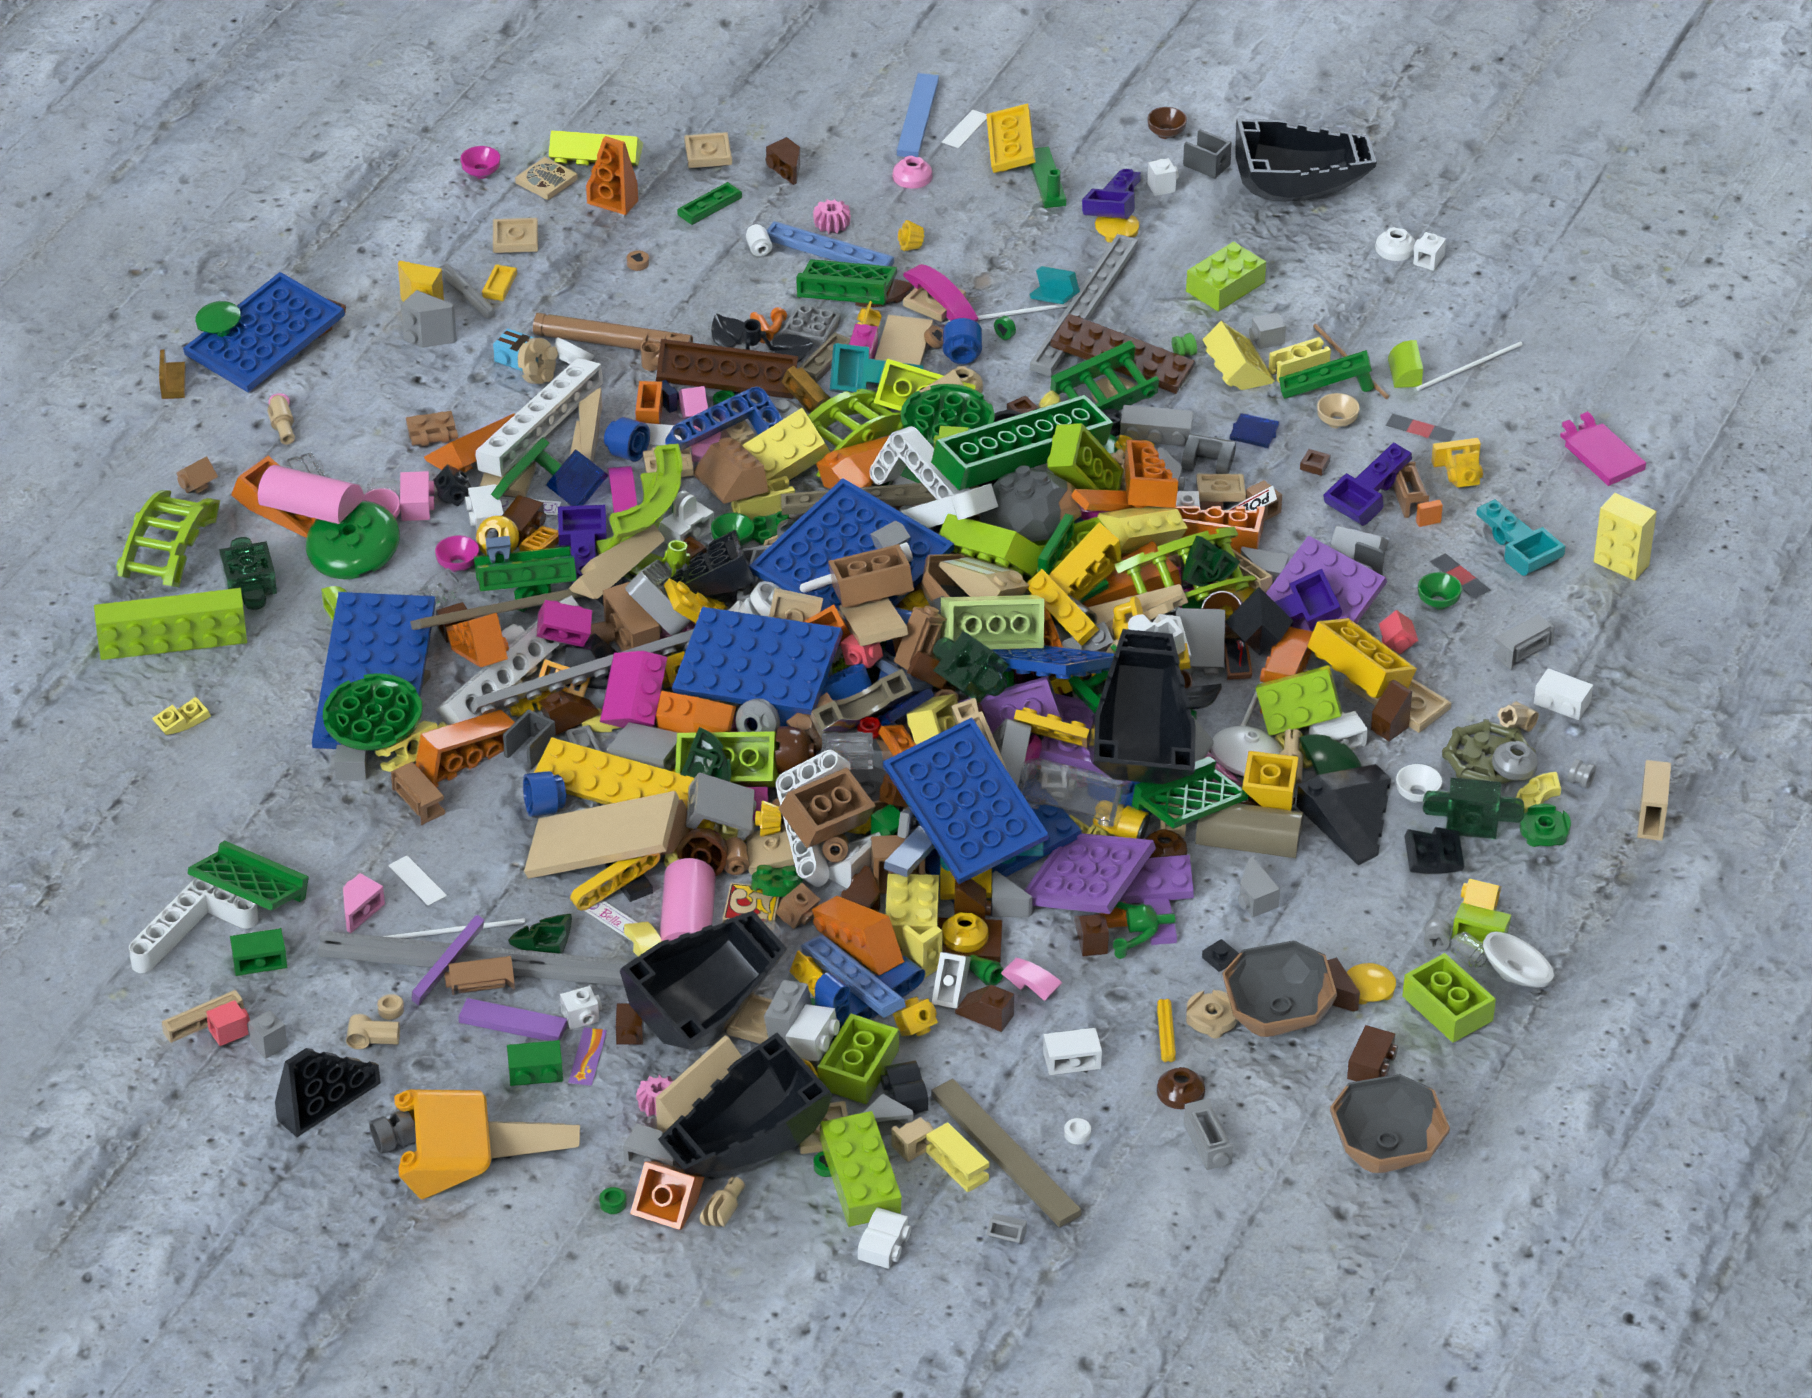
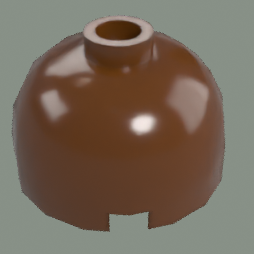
M779 726L776 734V742H779L778 750H775L777 772L782 774L815 757L816 744L811 743L806 731L798 727Z
M710 828L691 830L682 838L677 848V857L679 859L693 858L704 861L712 867L715 877L722 873L726 865L728 855L726 841L718 832Z

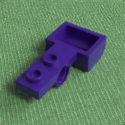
M1122 169L1103 189L1092 188L1082 199L1083 215L1128 219L1135 210L1134 188L1141 181V172H1133L1132 169Z
M1393 442L1356 478L1347 473L1323 494L1325 504L1362 526L1368 524L1384 506L1383 496L1378 491L1380 489L1387 491L1393 486L1396 474L1412 460V453Z
M605 505L558 506L559 546H571V556H574L576 580L583 575L580 570L591 559L596 557L595 542L607 539Z
M1322 569L1289 583L1293 594L1275 601L1293 622L1304 617L1311 631H1314L1318 621L1335 620L1342 615L1341 606Z

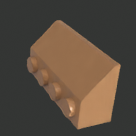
M731 437L721 438L719 442L711 444L694 469V476L723 504L768 492L764 465Z

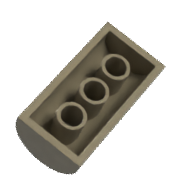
M1205 799V801H1208V802H1214V803L1218 802V801H1215V800ZM1238 803L1198 819L1195 844L1296 858L1304 813Z

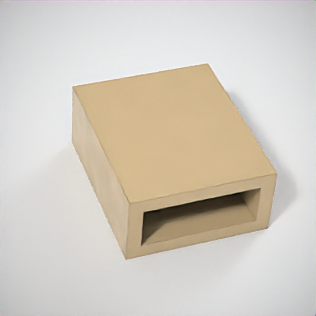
M1646 760L1637 838L1663 840L1671 763L1652 760Z

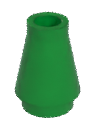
M976 955L969 956L971 957L969 970L985 985L995 986L1000 983L1004 976L1001 974L1004 969L999 962Z

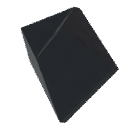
M1258 587L1225 620V623L1260 656L1280 642L1293 623V620Z
M593 634L588 638L584 647H566L564 666L571 668L618 652L598 635ZM609 674L598 679L595 676L591 677L587 688L606 690Z

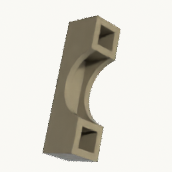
M903 669L879 679L872 686L853 696L831 701L812 710L810 718L820 738L823 739L838 732L822 730L839 719L862 720L865 717H870L911 698L913 689Z

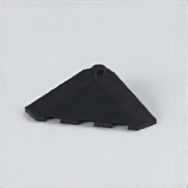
M736 530L713 540L709 544L707 553L699 552L689 561L688 570L683 571V569H680L670 578L677 583L679 581L683 582L689 587L690 591L695 594L701 593L704 596L734 592L738 589L743 591L751 587L752 583L756 581Z
M1376 764L1317 775L1298 785L1296 807L1357 865H1360L1379 854L1380 845L1377 842L1378 837H1382L1384 825L1382 814L1386 813L1388 802L1386 791L1387 788L1390 789L1391 778Z
M305 1048L284 1063L275 1099L277 1121L294 1136L302 1135L381 1084L379 1065L376 1062L369 1061L366 1063L357 1058L347 1056L342 1058L333 1053L324 1051L318 1053L313 1049Z

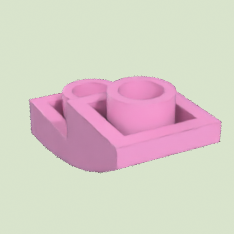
M1017 957L1001 973L1020 990L1028 986L1044 1001L1062 984L1058 978L1045 969Z

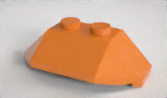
M661 691L655 724L656 728L677 733H697L699 727L709 732H730L736 706Z

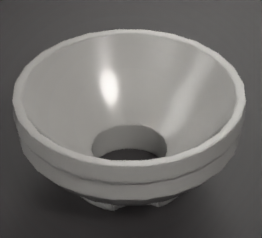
M755 698L746 701L736 714L738 732L775 731L777 733L780 726V718L776 708L764 699ZM749 717L757 721L758 728L756 731H752L747 727V719Z
M1506 742L1499 745L1494 751L1492 766L1498 774L1507 779L1526 780L1532 777L1537 770V755L1523 742ZM1518 749L1523 751L1524 754L1517 756L1510 750Z

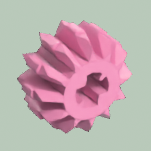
M826 199L825 202H819L818 206L814 207L815 227L820 229V232L827 231L828 234L831 232L838 234L839 230L845 231L846 227L849 226L851 221L850 209L848 205L844 204V201L837 202L836 199L833 201Z
M659 1074L658 1078L649 1076L647 1081H641L636 1092V1099L640 1111L645 1112L647 1117L656 1115V1097L673 1082L671 1076L662 1078L661 1074Z

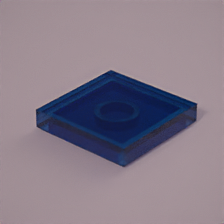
M575 449L547 482L546 486L569 505L582 506L585 505L609 475Z
M928 688L918 692L880 716L879 721L883 726L896 721L934 697L933 692Z

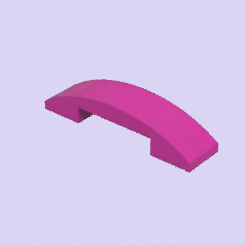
M920 264L904 272L903 276L916 289L923 287L947 310L946 317L950 321L958 318L978 321L975 311L964 295L939 271L930 266Z
M632 467L607 468L613 512L625 511L636 506L637 499Z

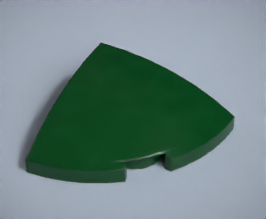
M1196 536L1186 559L1182 580L1196 586L1210 585L1208 584L1209 582L1214 580L1221 582L1234 572L1241 561L1227 551L1217 548L1205 538Z
M699 727L680 775L695 778L698 773H703L730 782V760L726 759L722 750L723 745L712 733Z
M1312 734L1299 737L1308 761L1311 760L1316 775L1362 767L1355 753L1347 745L1331 739L1330 736Z
M562 914L539 920L540 923L530 927V931L528 926H524L508 939L510 945L521 950L562 954L568 941L572 915Z

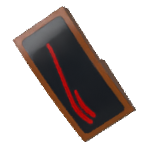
M1240 637L1224 638V662L1227 680L1251 679L1252 667L1248 644Z

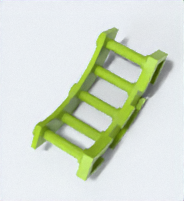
M857 389L854 393L846 391L821 404L808 415L820 436L836 446L834 451L889 436L893 432L904 429L901 423V413H892L885 407L875 404L876 392L868 389ZM862 414L869 421L861 425L848 416ZM839 421L853 430V432L842 440L826 428Z
M679 444L656 446L654 453L657 471L641 473L640 475L643 487L642 503L625 511L611 513L609 521L614 535L611 538L595 542L599 555L654 524L659 528L660 522L675 500L681 485L683 464Z
M160 490L154 493L143 505L140 512H136L134 516V523L127 538L122 557H119L117 561V576L130 578L131 571L162 577L163 585L179 588L187 561V556L184 555L187 546H193L200 534V529L198 528L216 523L220 500L206 498L197 503L171 498L170 490ZM169 513L185 516L186 518L181 522L157 517ZM149 526L178 532L176 539L171 542L143 537ZM139 546L168 551L170 556L167 566L158 567L134 562Z
M1223 527L1216 529L1217 534L1209 535L1208 531L1193 534L1158 546V552H1151L1144 555V552L1115 564L1118 574H1128V576H1131L1138 595L1147 593L1140 572L1142 567L1151 563L1157 566L1165 588L1174 586L1166 565L1167 557L1178 554L1179 557H1182L1185 564L1196 536L1205 538L1214 546L1218 545V547H1221L1235 557L1230 543H1232V538L1238 536L1235 527ZM1238 565L1232 573L1233 579L1217 581V583L1207 586L1193 585L1195 590L1186 592L1185 595L1188 601L1196 599L1198 602L1217 591L1235 589L1236 592L1247 589L1250 587L1248 583L1256 580L1254 575L1243 576Z

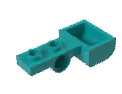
M833 344L829 390L838 393L846 391L854 393L857 389H866V383L879 385L885 361L869 359V347ZM904 363V364H907V365H910V366H914V367H917V368H920V369H923V368H924V365H916V364Z
M1496 499L1477 507L1476 515L1492 528V534L1496 542L1500 545L1506 544L1504 555L1506 563L1520 575L1525 576L1565 555L1566 546L1544 527L1533 531Z

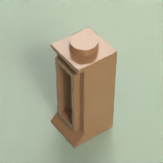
M1415 461L1407 463L1396 474V480L1392 486L1404 518H1409L1410 503L1418 502L1420 504L1429 502V495L1426 494L1415 466ZM1405 482H1410L1414 492L1409 493Z
M925 605L924 608H913L907 624L908 634L902 637L894 659L895 663L908 670L910 662L917 651L932 653L942 623L947 620L938 614V609Z
M413 762L391 771L392 790L396 791L414 812L420 816L421 825L445 814V810L438 803L444 800V795Z
M511 956L448 964L449 972H444L446 988L451 987L452 995H455L454 991L466 993L505 988V984L515 990Z

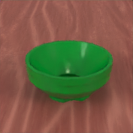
M740 513L720 515L711 524V533L714 540L736 530L743 546L754 535L753 521Z
M1442 572L1429 573L1418 582V595L1420 599L1431 607L1445 609L1460 599L1462 585L1456 577ZM1439 596L1443 597L1445 600H1434L1432 598Z

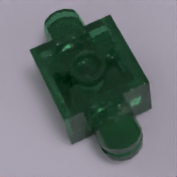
M238 537L231 541L229 548L219 549L221 571L226 589L241 588L242 600L247 609L258 610L266 605V596L277 594L275 571L267 541L252 543L250 538Z
M965 631L961 633L956 641L943 637L934 645L933 653L940 662L933 671L968 698H975L977 703H981L987 694L996 697L1005 690L1007 680L1002 674L1009 664L993 650Z
M1451 778L1449 792L1428 790L1423 796L1422 808L1426 815L1447 817L1446 829L1459 831L1460 836L1496 839L1498 821L1521 822L1524 818L1525 805L1521 798L1501 797V782Z

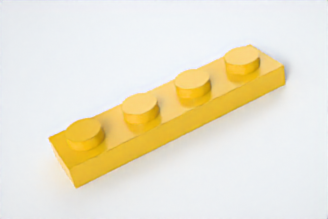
M1043 569L1027 582L1029 585L1027 589L1033 595L1044 598L1046 609L1081 646L1100 630Z

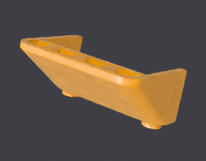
M409 1089L394 1096L395 1106L402 1112L408 1111L415 1122L417 1151H407L401 1156L398 1168L399 1177L420 1199H425L469 1180L488 1169L491 1163L487 1099L482 1091Z

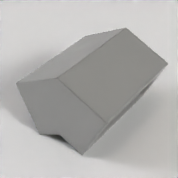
M894 521L871 533L874 546L878 549L897 544L900 545L908 542L910 539L905 527L898 521Z
M994 1213L992 1219L990 1218L986 1235L1022 1244L1027 1232V1221Z

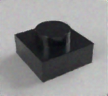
M1222 939L1202 950V958L1218 972L1227 968L1239 954Z

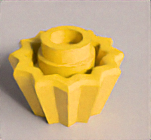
M905 220L897 236L898 241H900L901 250L908 251L922 246L924 239L923 227Z
M762 801L761 811H756L755 826H760L761 837L778 833L781 830L780 807L766 801Z

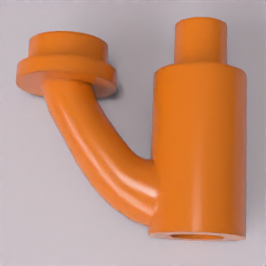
M776 307L771 311L770 318L773 322L771 326L768 325L763 315L757 312L750 314V319H756L761 323V331L766 332V337L769 341L773 339L774 335L780 330L782 322L787 318V312L781 307Z

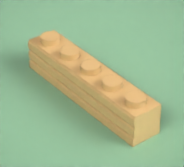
M1232 549L1236 559L1241 561L1239 567L1242 575H1254L1256 580L1248 583L1249 586L1254 590L1260 587L1264 592H1267L1273 584L1272 575Z
M236 990L226 993L162 1021L163 1033L169 1042L172 1043L208 1027L207 1011L234 1000L242 1009L244 1008L243 999Z

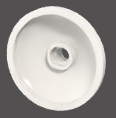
M1232 726L1219 731L1213 737L1214 744L1211 747V753L1220 765L1241 776L1245 774L1248 751L1279 754L1283 750L1282 746L1273 736H1269L1263 730L1249 726Z
M1491 932L1484 939L1483 948L1485 955L1504 980L1532 988L1547 986L1552 981L1554 973L1551 965L1539 951L1527 942L1503 932Z

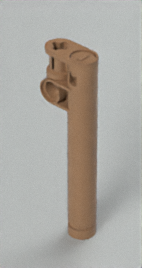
M536 313L533 322L534 335H545L552 338L559 337L565 340L641 350V366L648 371L657 370L661 339L693 343V336L689 334L551 314L546 315L545 313Z

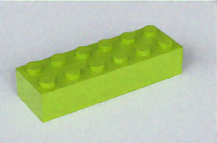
M241 588L94 605L101 660L247 643Z

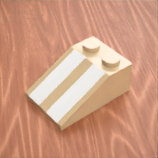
M972 557L942 561L938 565L970 597L1023 595L1029 587L1020 573Z

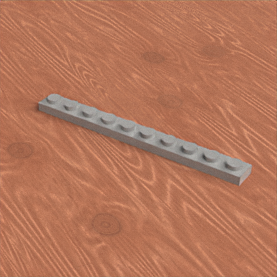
M1120 234L1116 235L1080 288V292L1073 298L1031 360V371L1049 376L1052 375L1067 352L1051 347V339L1069 313L1089 320L1138 247V239Z
M694 629L622 652L647 651L668 657L675 654L678 649H687ZM613 655L476 697L470 704L473 714L479 712L487 714L496 710L495 707L501 705L510 707L517 704L518 700L526 697L528 700L538 698L542 695V692L550 690V693L562 690L564 685L572 683L573 686L586 682V678L595 676L598 679L607 676L611 669Z

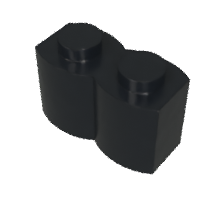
M916 1060L884 1066L885 1074L881 1075V1084L884 1091L888 1090L887 1096L913 1110V1113L928 1111V1093Z

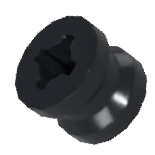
M1116 409L1103 410L1102 412L1113 422L1110 434L1115 437L1120 435L1121 412Z

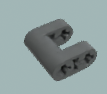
M1189 434L1182 456V469L1194 471L1199 456L1217 459L1216 474H1229L1235 456L1236 441Z

